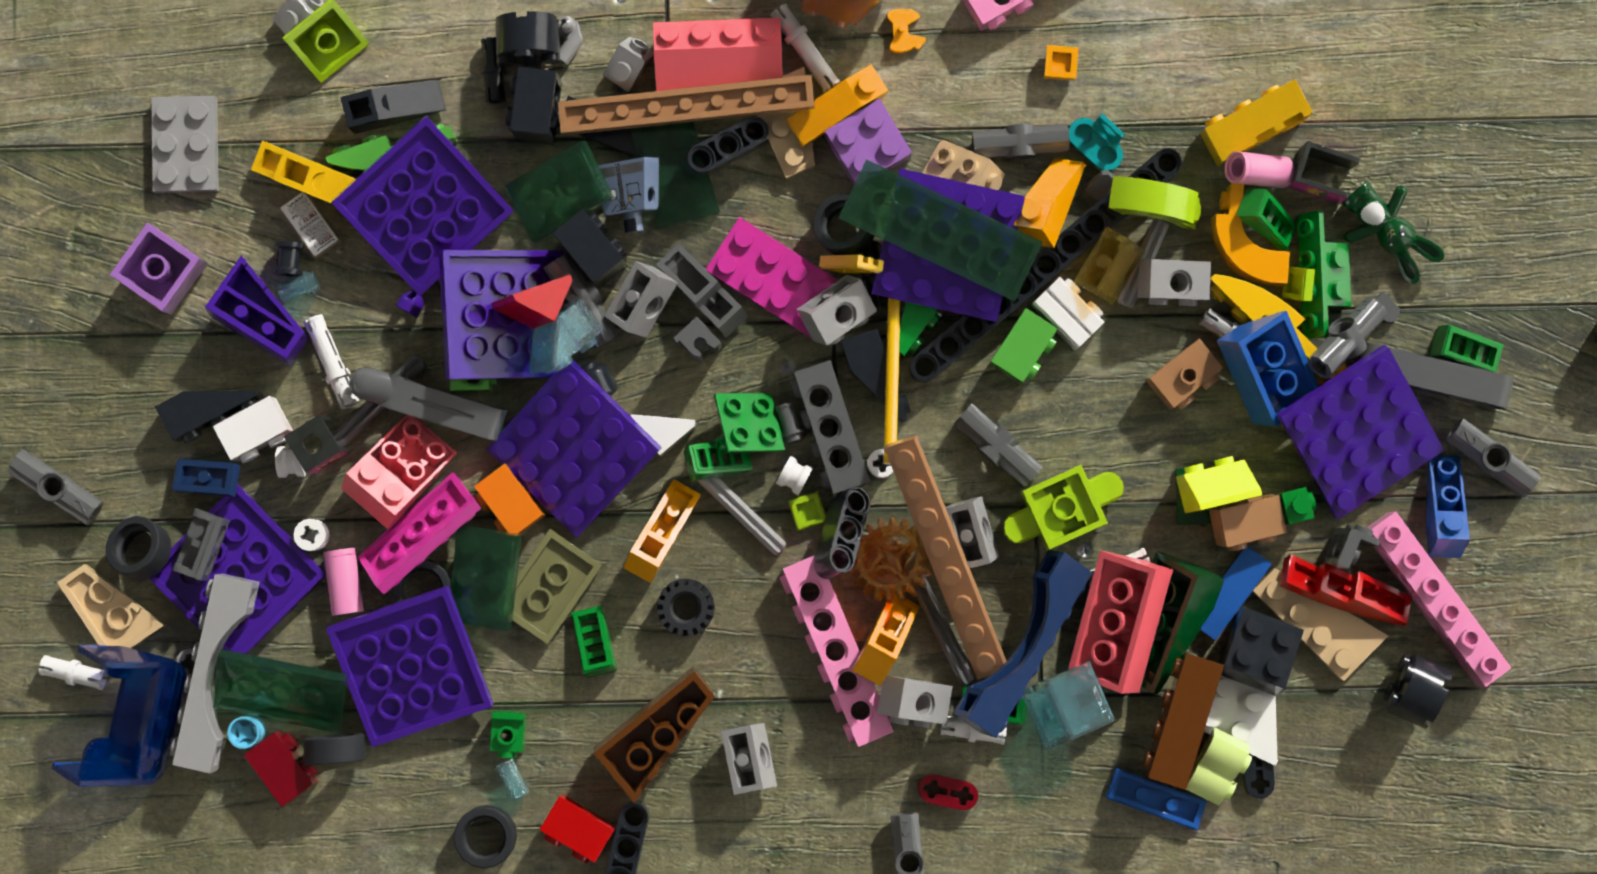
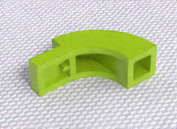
M1113 176L1108 208L1121 214L1157 218L1173 223L1183 229L1196 230V223L1201 215L1200 198H1198L1199 192L1154 180Z

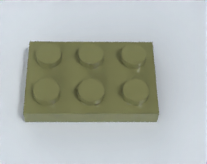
M549 529L495 608L537 638L549 644L603 565Z

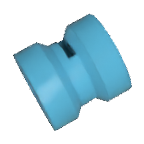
M255 715L242 716L230 723L227 732L228 739L233 746L240 749L253 747L263 741L266 727L264 722Z

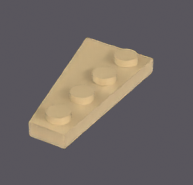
M1272 568L1259 581L1252 592L1282 622L1304 629L1301 641L1341 681H1345L1388 637L1385 633L1350 612L1333 608L1280 587L1282 572Z

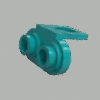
M1103 113L1098 116L1096 121L1089 118H1079L1070 125L1068 129L1070 144L1097 169L1113 171L1121 164L1123 150L1118 143L1125 134Z

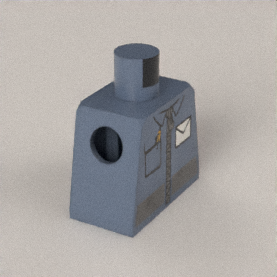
M641 157L591 167V173L603 213L606 216H622L625 233L644 231L641 213L657 210L659 159Z

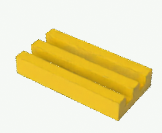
M862 255L820 256L819 267L842 274L880 273L883 271L884 261L874 260V258Z

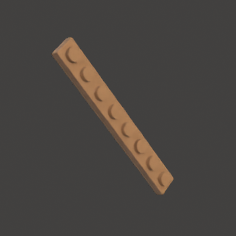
M804 75L558 102L561 134L572 135L815 109L812 76Z
M914 435L889 443L884 448L975 676L977 679L990 676L1007 661L918 437Z

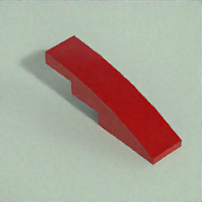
M1292 554L1284 558L1280 587L1308 599L1356 615L1402 626L1408 624L1412 596L1360 571L1350 575L1327 563L1317 567Z

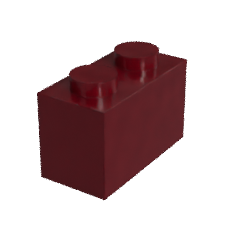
M282 730L271 734L247 752L244 757L280 806L284 807L319 781L315 777L318 772L314 765H305L304 760L296 751L299 748L297 742L288 732L284 734Z

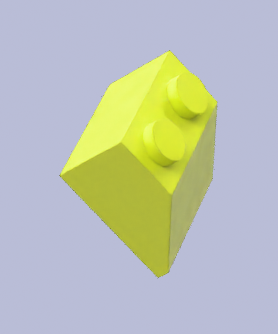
M1233 456L1214 460L1216 467L1204 469L1203 463L1185 467V474L1176 476L1185 513L1261 496L1262 491L1245 460L1234 462Z

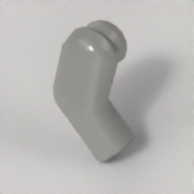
M563 16L558 20L559 30L564 42L560 48V61L568 65L581 47L583 37L579 23L570 16Z

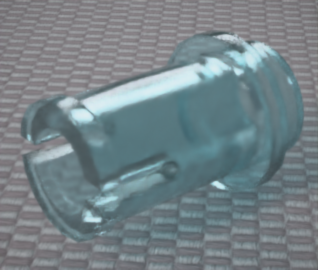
M303 271L301 276L284 282H278L277 289H281L278 291L281 300L287 302L290 299L308 293L315 295V291L320 290V283L314 271L310 273Z
M511 758L496 766L495 769L498 771L509 792L506 796H510L515 801L530 793L528 789L530 784L529 782L525 783L514 762V758Z

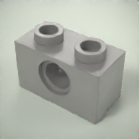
M1139 260L1138 298H1149L1150 305H1168V299H1179L1178 306H1198V300L1210 299L1211 262ZM1174 275L1178 280V286L1175 291L1170 285L1171 278Z
M635 261L604 316L626 332L647 337L678 283L656 267Z
M849 275L844 276L797 308L812 340L826 346L838 343L844 338L843 334L852 328L864 325L868 322V317L877 312L862 280ZM839 307H841V314H840V316L836 319V318H835L836 310H837Z
M982 496L953 503L946 507L969 568L990 564L999 558Z
M886 676L882 683L878 714L890 716V723L909 725V720H914V726L931 729L933 723L946 724L953 686Z
M765 723L721 731L733 794L738 795L776 787L777 782Z

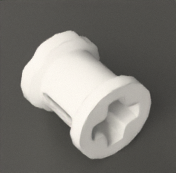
M878 449L869 456L867 468L876 478L883 479L894 471L891 465L885 468V472H880L879 467H873V462L878 460V455H883L884 457V449Z

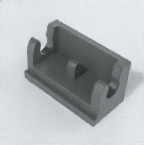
M698 317L692 320L673 338L679 348L683 347L698 362L704 361L699 351L704 350V344L715 354L723 349L721 342Z
M195 508L190 527L173 570L200 581H208L230 520Z

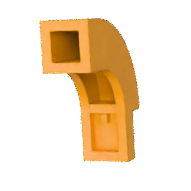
M1231 183L1226 187V191L1221 192L1219 207L1220 210H1224V214L1216 213L1211 217L1212 237L1218 253L1235 273L1246 280L1266 286L1282 287L1288 283L1290 252L1263 249L1255 245L1247 237L1242 226V220L1237 215L1243 199L1244 184Z

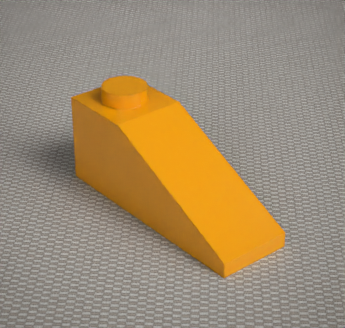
M871 64L815 99V109L799 110L787 118L786 122L801 146L804 147L823 136L825 130L878 99L882 101L888 89Z
M1055 158L1026 194L1021 217L1014 223V226L1018 227V232L1025 243L1055 248L1086 166L1084 162Z
M673 479L631 549L623 568L652 583L701 494Z
M891 591L852 671L861 675L864 679L881 686L898 658L920 606Z

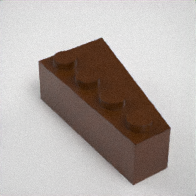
M1188 653L1182 654L1181 659H1175L1171 671V676L1175 678L1171 690L1166 689L1161 707L1164 708L1161 719H1157L1152 732L1154 740L1150 751H1147L1143 761V777L1186 790L1224 665Z
M692 667L594 746L593 754L634 803L647 784L658 773L669 755L677 748L688 730L692 728L714 699L713 690L697 670Z

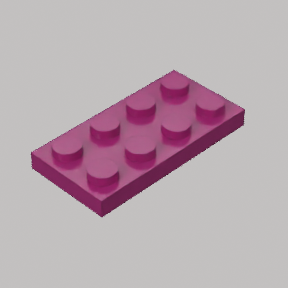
M740 217L706 267V270L712 276L810 339L812 338L797 308L838 281L827 272Z
M452 472L357 557L375 586L385 594L392 587L397 586L402 578L413 568L422 564L426 557L439 545L445 543L459 527L470 521L481 507L461 479Z

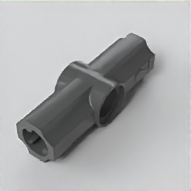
M1014 124L1006 126L1005 129L973 131L972 151L988 159L1008 157V160L1030 159L1040 154L1069 152V130L1067 124L1034 127L1033 124Z
M568 252L543 267L551 281L571 275L572 283L562 308L570 319L577 321L594 349L619 334L611 320L604 316L606 312L601 306L602 298L599 291L590 281L584 279Z
M1366 297L1349 316L1339 318L1331 323L1328 327L1330 336L1310 356V360L1307 362L1311 371L1318 374L1320 378L1329 379L1347 359L1361 355L1367 348L1365 339L1387 315L1384 305L1380 304L1375 298Z
M971 404L954 423L957 429L978 446L977 449L995 466H1000L1023 488L1042 470L1043 467L1040 463L1033 459L1030 454L1026 453L1019 446V442L999 424H994L975 405Z
M1464 418L1460 419L1453 426L1445 439L1447 443L1472 460L1479 470L1491 474L1521 498H1525L1534 489L1541 475L1512 455L1505 445L1496 443ZM1491 449L1499 457L1495 467L1491 466L1487 461V454Z
M22 449L15 455L9 464L7 473L38 492L43 499L53 502L86 525H90L102 510L104 504L102 500L73 482L69 476L59 473L25 449ZM58 479L61 482V491L54 496L50 491V485L53 480Z
M918 812L890 815L896 874H924ZM913 854L918 858V864L913 870H905L900 866V861L904 855Z

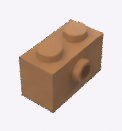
M1199 338L1149 377L1146 382L1169 410L1176 406L1182 410L1195 399L1192 394L1201 386L1207 390L1220 379L1217 373L1223 367Z
M1265 494L1209 508L1216 545L1228 547V551L1245 549L1248 542L1258 540V544L1277 541L1276 535L1287 533L1279 495Z

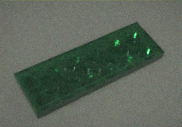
M867 159L839 216L840 220L1012 301L1016 300L1043 243Z

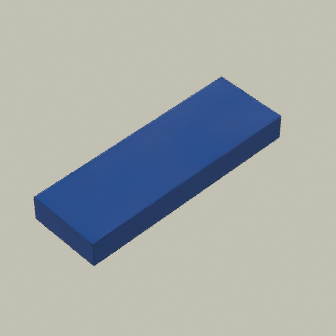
M1249 546L1242 549L1221 576L1224 579V583L1215 607L1200 631L1216 641L1272 563Z
M1116 767L1105 798L1196 831L1208 801Z

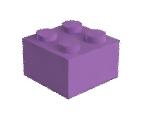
M880 99L825 130L824 138L856 191L907 162L912 156L910 148Z
M147 222L110 275L161 311L172 315L208 263Z

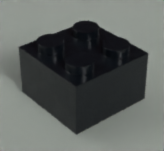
M518 66L517 75H512L510 94H513L514 102L513 107L507 108L506 126H509V131L512 132L517 141L547 145L555 144L556 124L559 113L558 102H560L562 82L557 71Z
M582 209L554 231L553 234L599 290L627 267L624 258L628 255L614 236L610 240L607 239L604 235L607 229L594 212L588 215Z
M1243 607L1234 615L1219 660V664L1224 665L1221 676L1276 696L1286 689L1304 629Z

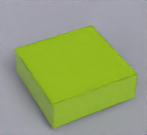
M1289 267L1288 283L1283 286L1282 298L1312 301L1315 269Z
M818 491L788 501L797 531L825 522L826 514Z

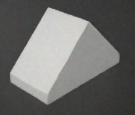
M631 414V417L662 447L658 452L661 457L696 428V420Z

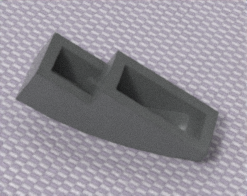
M679 243L656 263L657 267L664 274L678 283L676 287L725 338L749 317L742 306Z

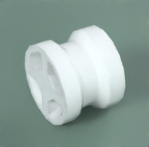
M277 446L275 465L278 478H286L289 474L305 477L306 473L293 451L285 446Z
M790 456L776 484L781 487L788 486L792 488V492L799 496L813 467L809 465L802 466L797 463L795 458Z
M306 519L298 523L293 534L297 546L307 551L321 550L327 545L330 538L327 525L315 519Z

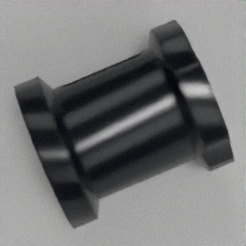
M289 241L275 242L274 247L278 249L277 268L273 269V274L280 276H302L299 263L300 250L304 248V244Z

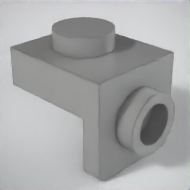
M287 0L272 19L286 35L324 4L323 0Z
M628 37L618 45L603 76L630 92L637 83L646 64L653 59L654 52L649 49V46L644 41Z

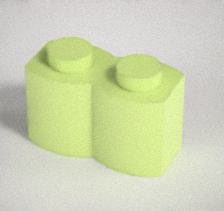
M1214 727L1205 741L1200 754L1195 759L1186 790L1218 806L1224 798L1229 800L1237 785L1234 779L1239 772L1244 774L1251 763L1252 756L1249 755V744Z

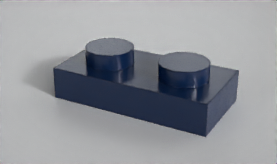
M177 459L172 490L178 493L235 497L240 465L227 462Z

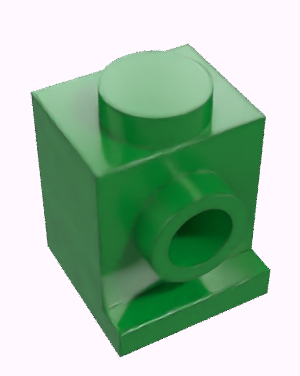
M1306 486L1274 494L1280 496L1285 525L1315 518L1313 511L1316 510L1315 498L1312 492H1307Z
M493 711L490 750L497 751V757L516 758L517 752L525 751L527 712ZM508 729L512 732L513 738L511 741L502 739L501 734L503 730Z

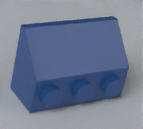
M1281 311L1242 324L1217 340L1253 424L1277 426L1281 423L1276 415L1277 413L1319 387L1314 373L1307 363L1308 359L1287 311Z

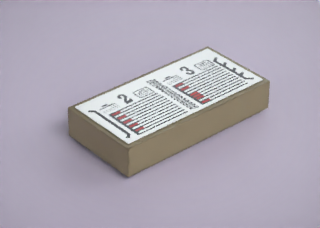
M299 192L278 207L314 259H319L342 242L309 194Z

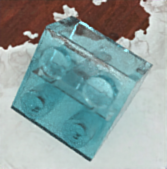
M582 299L562 305L555 322L534 328L529 365L532 375L545 372L547 375L554 370L560 371L573 362L572 355L579 351L583 353L597 343L595 337L603 329Z
M1090 661L1039 680L1024 690L1023 698L1046 750L1072 741L1116 721Z

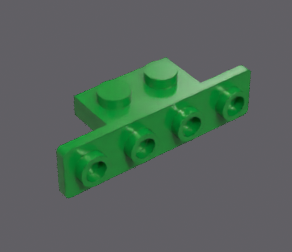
M1312 211L1298 214L1299 268L1315 269L1312 301H1301V316L1305 318L1301 323L1302 334L1308 340L1327 338L1329 336L1328 307H1351L1349 243L1325 242L1323 211Z

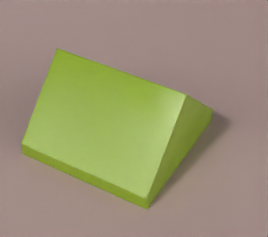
M335 0L325 2L282 37L320 83L370 44Z

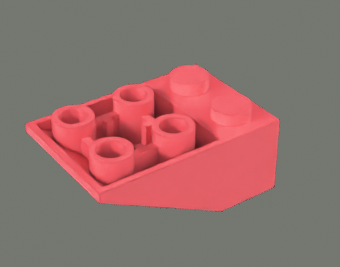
M406 414L346 473L341 489L389 530L411 508L456 456L457 452L417 417Z

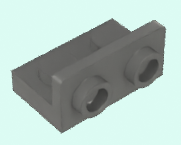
M1355 524V527L1347 525L1346 528H1335L1321 563H1327L1335 568L1349 569L1350 565H1355L1360 556L1361 547L1358 545L1379 546L1381 540L1372 537L1374 531Z

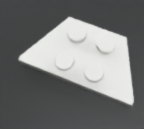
M1221 676L1204 732L1210 735L1215 727L1249 744V754L1276 766L1278 762L1276 697Z

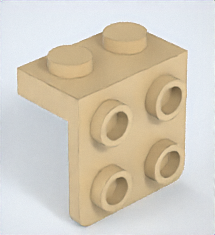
M945 140L939 142L922 172L995 190L1000 189L1005 173L990 159Z

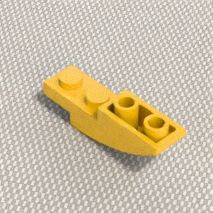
M265 141L261 142L251 168L254 172L329 203L356 179Z
M1218 274L1210 277L1211 296L1220 303L1224 300L1232 308L1230 311L1231 315L1240 324H1245L1281 311H1287L1305 355L1310 360V356L1317 348L1297 329L1305 318L1279 297L1247 281Z

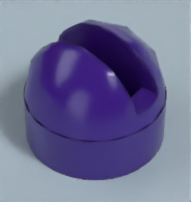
M409 291L399 298L396 306L413 317L418 318L423 309L424 302L422 296L416 295L414 291Z

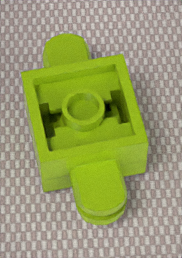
M1078 465L1019 492L1026 508L1009 515L1003 523L1004 535L1013 543H1024L1040 536L1045 550L1055 548L1107 524V519L1101 507L1121 497L1124 489L1123 482L1113 472H1103L1088 479L1082 465Z

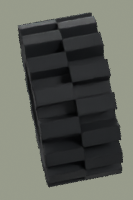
M693 579L673 581L661 591L657 600V615L661 624L669 632L678 636L698 634L713 619L715 610L714 598L708 588L699 581ZM681 595H690L698 603V612L690 620H682L674 613V602Z

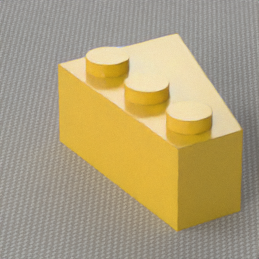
M1296 79L1281 87L1275 85L1261 93V98L1253 102L1248 99L1233 108L1234 112L1226 117L1219 114L1205 122L1207 127L1204 128L1200 135L1217 167L1224 164L1232 152H1247L1300 125L1313 113Z

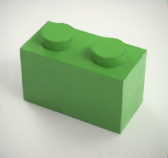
M1025 308L989 364L1020 385L1025 379L1031 382L1041 365L1036 363L1043 352L1048 355L1057 343L1058 338L1054 337V334L1058 328Z

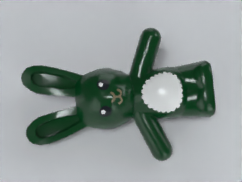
M1366 180L1348 196V199L1342 202V205L1354 213L1365 225L1347 231L1344 238L1348 243H1353L1377 234L1380 246L1385 251L1394 255L1404 279L1410 284H1415L1420 279V269L1408 249L1413 248L1432 262L1442 261L1445 257V252L1440 245L1417 234L1415 228L1408 220L1396 216L1408 192L1405 186H1397L1387 204L1378 195L1369 181Z

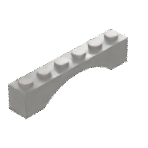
M215 574L214 579H210L206 588V598H209L207 611L202 612L199 620V629L202 630L200 642L195 643L191 659L195 661L193 674L188 675L184 688L185 693H188L186 705L181 706L177 723L181 725L179 737L174 738L170 755L174 756L172 764L174 766L205 773L215 772L219 768L225 738L219 728L213 708L212 682L214 669L219 653L228 637L241 622L253 613L260 583L258 581L227 574Z

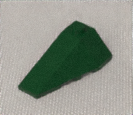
M1156 551L1152 563L1172 569L1173 572L1141 685L1153 694H1159L1171 675L1175 659H1181L1182 654L1187 651L1215 607L1224 583L1223 578L1204 567Z

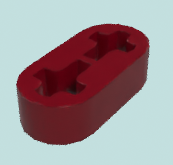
M929 773L924 775L918 783L920 797L931 804L958 810H969L978 801L976 787L966 780ZM932 779L937 780V786L946 788V793L935 792L933 797H929L928 791L923 789L924 784H930ZM963 786L968 787V792L973 794L971 800L966 799L965 804H960L959 798L950 795V791H961Z

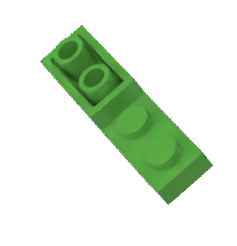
M444 124L436 125L452 144L458 143L450 125L444 127ZM373 134L363 138L362 144L350 147L349 144L339 146L332 150L333 154L325 158L327 163L333 168L362 174L392 147V144L386 135L381 137L380 134Z

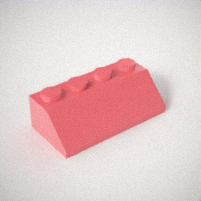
M780 18L653 22L656 91L783 78Z
M1100 551L1067 674L1121 694L1139 693L1173 570L1145 560Z

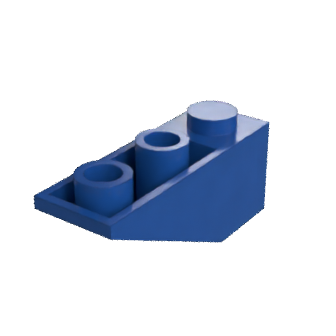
M1437 455L1427 462L1426 536L1429 557L1461 558L1470 541L1460 456Z

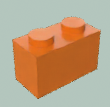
M505 463L474 486L478 492L474 497L485 511L488 509L492 510L497 517L493 522L504 537L510 534L512 538H517L546 516Z

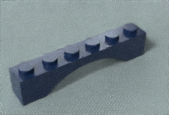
M1047 551L1033 575L1034 594L1032 612L1028 627L1019 646L1010 659L995 673L967 688L953 712L955 716L981 734L997 738L999 733L1007 726L1008 717L1015 705L1022 700L1024 690L1030 679L1038 672L1040 662L1045 653L1055 643L1056 634L1060 627L1070 617L1071 608L1075 601L1085 591L1087 581L1092 574L1091 571L1065 552Z

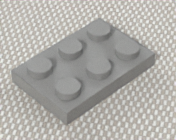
M151 97L153 192H219L217 97Z

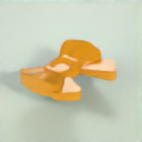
M894 9L887 13L886 17L892 24L894 37L889 46L890 51L906 53L912 50L913 47L919 50L925 43L926 38L910 35L908 25L918 20L920 15L912 9Z

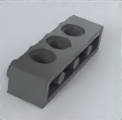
M831 360L795 371V380L790 381L795 399L802 398L805 410L800 411L805 429L812 428L815 440L810 441L815 460L822 459L825 470L819 473L825 490L831 488L834 495L850 488L870 483ZM816 390L824 391L828 396L827 404L823 407L812 405L809 399L812 392ZM826 420H832L838 426L837 434L830 438L824 437L819 430L821 423ZM841 450L846 453L848 462L844 467L836 468L831 465L829 456L833 451Z

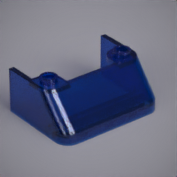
M78 645L77 652L103 666L107 675L112 678L121 679L109 736L91 740L84 748L81 762L52 763L51 769L78 787L151 785L161 779L166 769L186 680L185 667L174 659L124 646Z

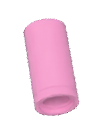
M1235 151L1228 156L1225 162V176L1230 183L1285 188L1293 180L1294 165L1292 160L1285 156Z
M355 548L323 552L332 616L364 611Z

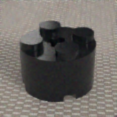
M527 11V16L517 18L516 12L505 13L496 17V58L498 66L506 67L523 64V67L542 69V63L556 64L560 62V38L557 16L546 12Z
M1404 654L1397 666V672L1400 673L1395 684L1392 682L1388 684L1383 700L1388 701L1386 705L1388 713L1426 729L1428 728L1426 720L1433 723L1444 704L1449 690L1443 688L1445 679L1451 681L1452 671L1418 655L1408 656Z

